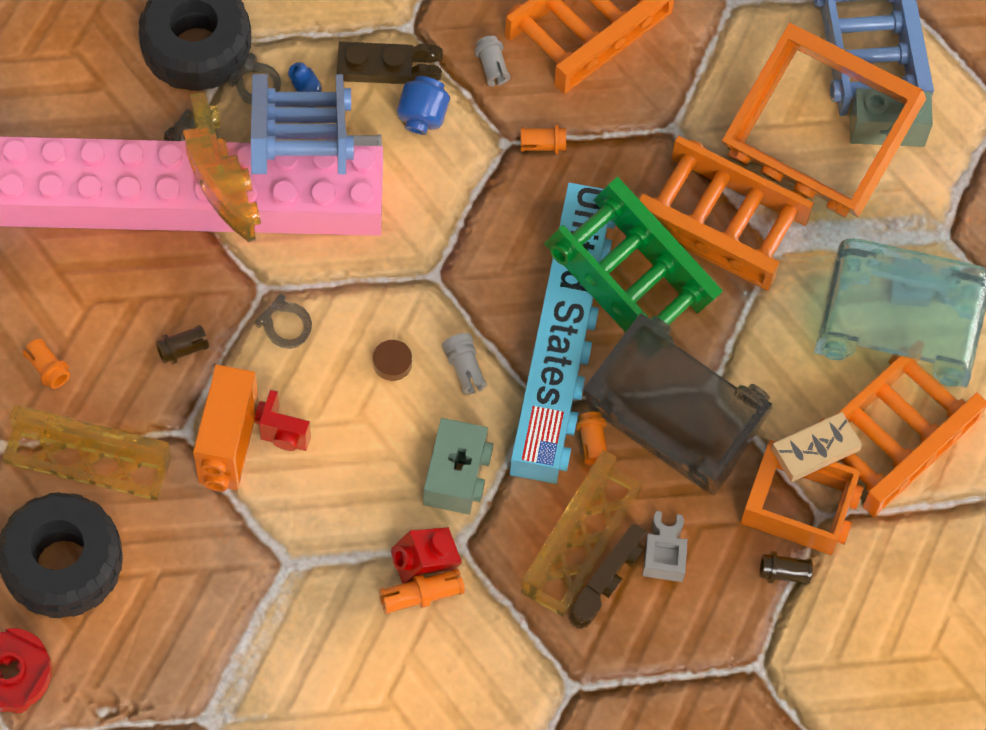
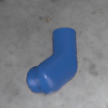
M297 62L290 66L288 76L297 92H321V83L310 67H307L302 62Z

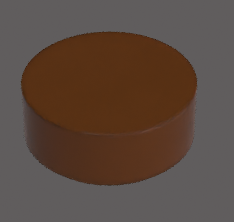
M387 340L380 343L373 353V367L377 375L388 381H397L406 377L412 368V353L409 347L398 340Z

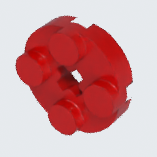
M8 628L5 629L6 632H0V666L2 664L9 666L12 661L18 663L17 670L19 673L16 677L3 679V673L0 670V712L17 714L27 711L30 705L36 703L44 695L52 677V662L42 641L38 637L23 629Z

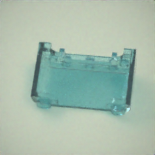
M852 238L841 241L838 245L828 279L814 353L824 355L831 360H843L846 357L852 356L857 346L913 358L933 363L932 374L942 384L951 387L962 386L967 388L971 379L986 313V269L970 263L863 239Z

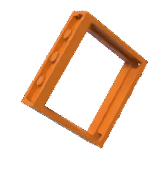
M789 22L722 142L730 150L728 156L745 166L751 161L761 166L760 173L769 179L780 183L782 178L795 184L793 190L802 193L807 199L813 200L816 195L828 202L826 208L844 218H846L848 213L859 218L926 101V96L923 89ZM797 50L905 105L852 199L745 143Z

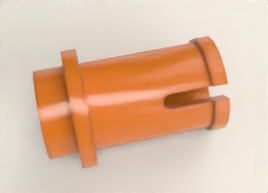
M555 125V128L521 127V152L555 151V155H559V151H566V128H559V125Z
M35 339L26 346L28 350H23V356L39 372L44 386L56 389L68 381L70 378L68 364L65 361H59L43 339Z
M600 412L583 413L578 416V423H576V430L581 434L584 463L588 465L601 464L610 459L604 433L607 421L602 418Z

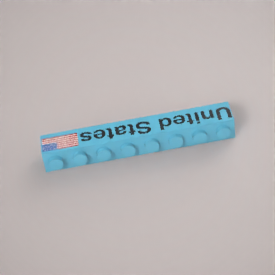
M568 183L559 228L564 225L571 233L578 229L600 209L593 200L603 189ZM611 220L583 244L584 248L597 262L601 261L611 251L612 240L605 239L607 228L615 229V224ZM554 258L552 260L516 434L510 475L557 484L559 470L567 472L571 448L564 447L566 434L573 436L575 434L578 412L571 411L573 399L581 400L585 377L578 376L580 364L588 365L592 342L585 341L587 329L595 331L599 308L592 306L593 297L565 266L559 264Z

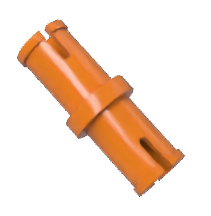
M456 568L452 571L426 578L423 575L414 576L411 582L379 589L381 605H385L383 607L384 613L387 615L390 612L416 605L425 608L431 605V601L464 594L463 579L458 577L461 574L459 569Z

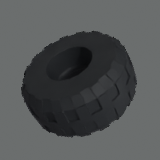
M148 0L143 12H141L139 19V43L144 61L151 69L153 75L169 84V86L190 91L216 88L233 79L240 69L245 66L249 58L252 32L248 12H246L244 3L241 0ZM194 28L206 29L213 33L206 39L196 42L178 38L186 30Z
M56 492L48 493V495L38 498L35 497L16 510L8 518L9 520L4 529L2 528L0 534V573L2 579L14 599L25 606L27 610L37 615L61 619L62 617H75L84 614V612L101 604L108 594L113 591L118 582L123 563L122 543L118 530L111 517L106 514L99 504L84 498L82 495ZM70 541L83 547L82 554L78 560L67 568L53 570L38 564L39 556L44 549L55 542Z

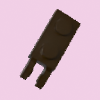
M339 41L337 74H343V81L405 84L408 81H414L416 76L441 80L442 70L439 66L418 64L412 67L413 62H439V60H442L443 50L440 46L432 44H419L413 47V45Z
M636 523L631 524L578 596L577 601L574 602L570 610L571 612L568 614V619H570V624L572 623L573 627L576 626L577 629H583V627L587 628L588 624H591V621L595 619L602 607L601 595L603 594L608 599L623 579L617 575L625 563L632 567L646 547L641 545L640 542L647 531Z

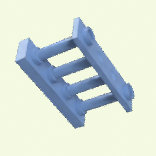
M813 0L815 7H820L826 41L843 50L841 33L892 30L893 33H898L899 43L895 47L845 51L869 63L898 61L899 65H904L906 73L901 79L923 89V91L931 92L933 95L934 87L916 0H887V2H892L893 5L891 15L838 19L836 2L857 0ZM831 68L833 80L830 81L832 102H837L839 115L846 116L856 88H873L859 81L850 82L849 76Z
M252 74L251 174H267V160H275V156H337L338 174H346V160H354V137L346 136L345 111H351V88H344L343 74H336V92H275V88H268V74ZM314 107H335V108H314ZM275 123H336V124H275ZM275 139H337V140H275Z

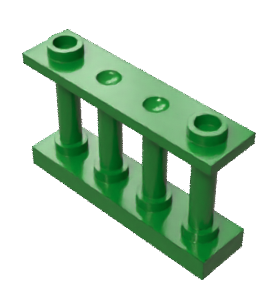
M617 176L594 198L593 201L600 207L597 212L573 233L562 225L544 245L550 250L552 257L559 264L565 266L630 337L632 344L638 350L644 352L650 359L670 342L663 331L689 306L698 314L718 297L723 290ZM611 220L625 234L626 238L601 261L597 262L584 248L583 244ZM638 249L649 260L652 267L624 291L609 274ZM664 277L679 295L651 320L636 302Z

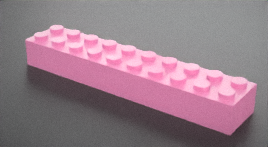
M0 137V226L381 236L383 146H354V160H346V174H338L337 156H275V160H267V174H251V143Z

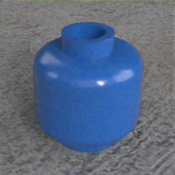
M416 76L414 81L405 83L396 114L401 121L406 123V130L415 134L426 135L427 130L439 129L442 126L450 96L444 90V84L440 81L425 76Z

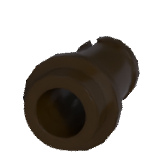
M198 325L193 329L170 337L167 334L162 335V340L156 341L157 351L164 364L171 362L173 365L177 363L178 358L208 349V339L204 340L201 338L206 336L204 329L201 325Z
M771 551L770 555H762L760 578L767 579L768 583H773L774 580L810 584L813 571L812 559L777 556L776 551Z

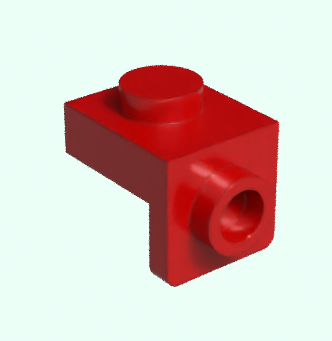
M270 390L266 402H259L254 422L259 424L261 440L273 442L276 447L286 451H294L296 449L307 451L311 439L310 421L278 413L280 406L278 391Z
M449 527L410 530L391 548L393 564L403 584L413 581L414 576L423 573L452 571L462 564Z

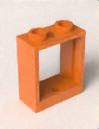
M215 365L193 451L198 482L210 490L224 492L227 489L238 491L255 423V414L259 404L256 373L254 371Z
M769 439L740 524L832 556L837 542L845 545L852 522L845 520L848 509L856 510L864 487L857 485L861 471L834 462L802 477L843 491L829 532L763 509L776 469L784 471L771 450L773 443L776 441Z

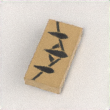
M843 412L773 443L771 450L790 482H793L860 451L863 444Z

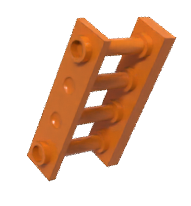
M528 0L524 4L519 3L508 12L506 16L505 37L511 41L524 31L557 63L554 85L563 94H566L673 12L674 0H637L638 4L628 12L626 10L621 11L610 0H589L611 21V25L601 32H594L563 2L565 0ZM552 11L584 42L583 46L574 53L566 52L536 21Z
M678 135L674 143L671 159L677 162L678 165L657 198H651L642 194L639 200L685 250L769 291L776 278L780 264L779 261L773 258L775 251L793 221L804 226L807 225L814 202L808 200L805 195L798 191L788 190L707 150L701 143L695 140H687ZM693 170L712 181L692 214L685 215L671 208L670 205ZM727 187L745 196V199L726 231L719 232L705 225L704 222L723 190ZM761 204L779 213V216L761 247L753 249L741 243L738 239L758 205Z
M920 340L915 342L909 349L902 346L897 350L888 362L890 366L837 413L843 412L849 423H854L894 461L892 465L895 468L885 476L883 473L877 474L855 453L840 460L844 465L861 471L859 479L867 486L865 490L868 492L863 508L873 517L877 516L981 419L986 409V400L976 392L967 402L962 398L957 400L917 363L924 347ZM906 373L947 411L946 416L948 419L941 426H938L936 423L931 425L890 386ZM878 397L921 436L919 440L922 443L914 451L910 448L904 449L864 412Z

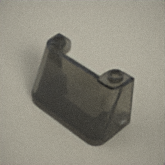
M640 313L583 388L587 405L592 411L600 412L602 418L698 487L715 495L772 410V403L768 401L770 396L755 384H750L748 387L740 385L738 388L676 346L673 338L669 335L672 329L667 323L656 316L649 319Z

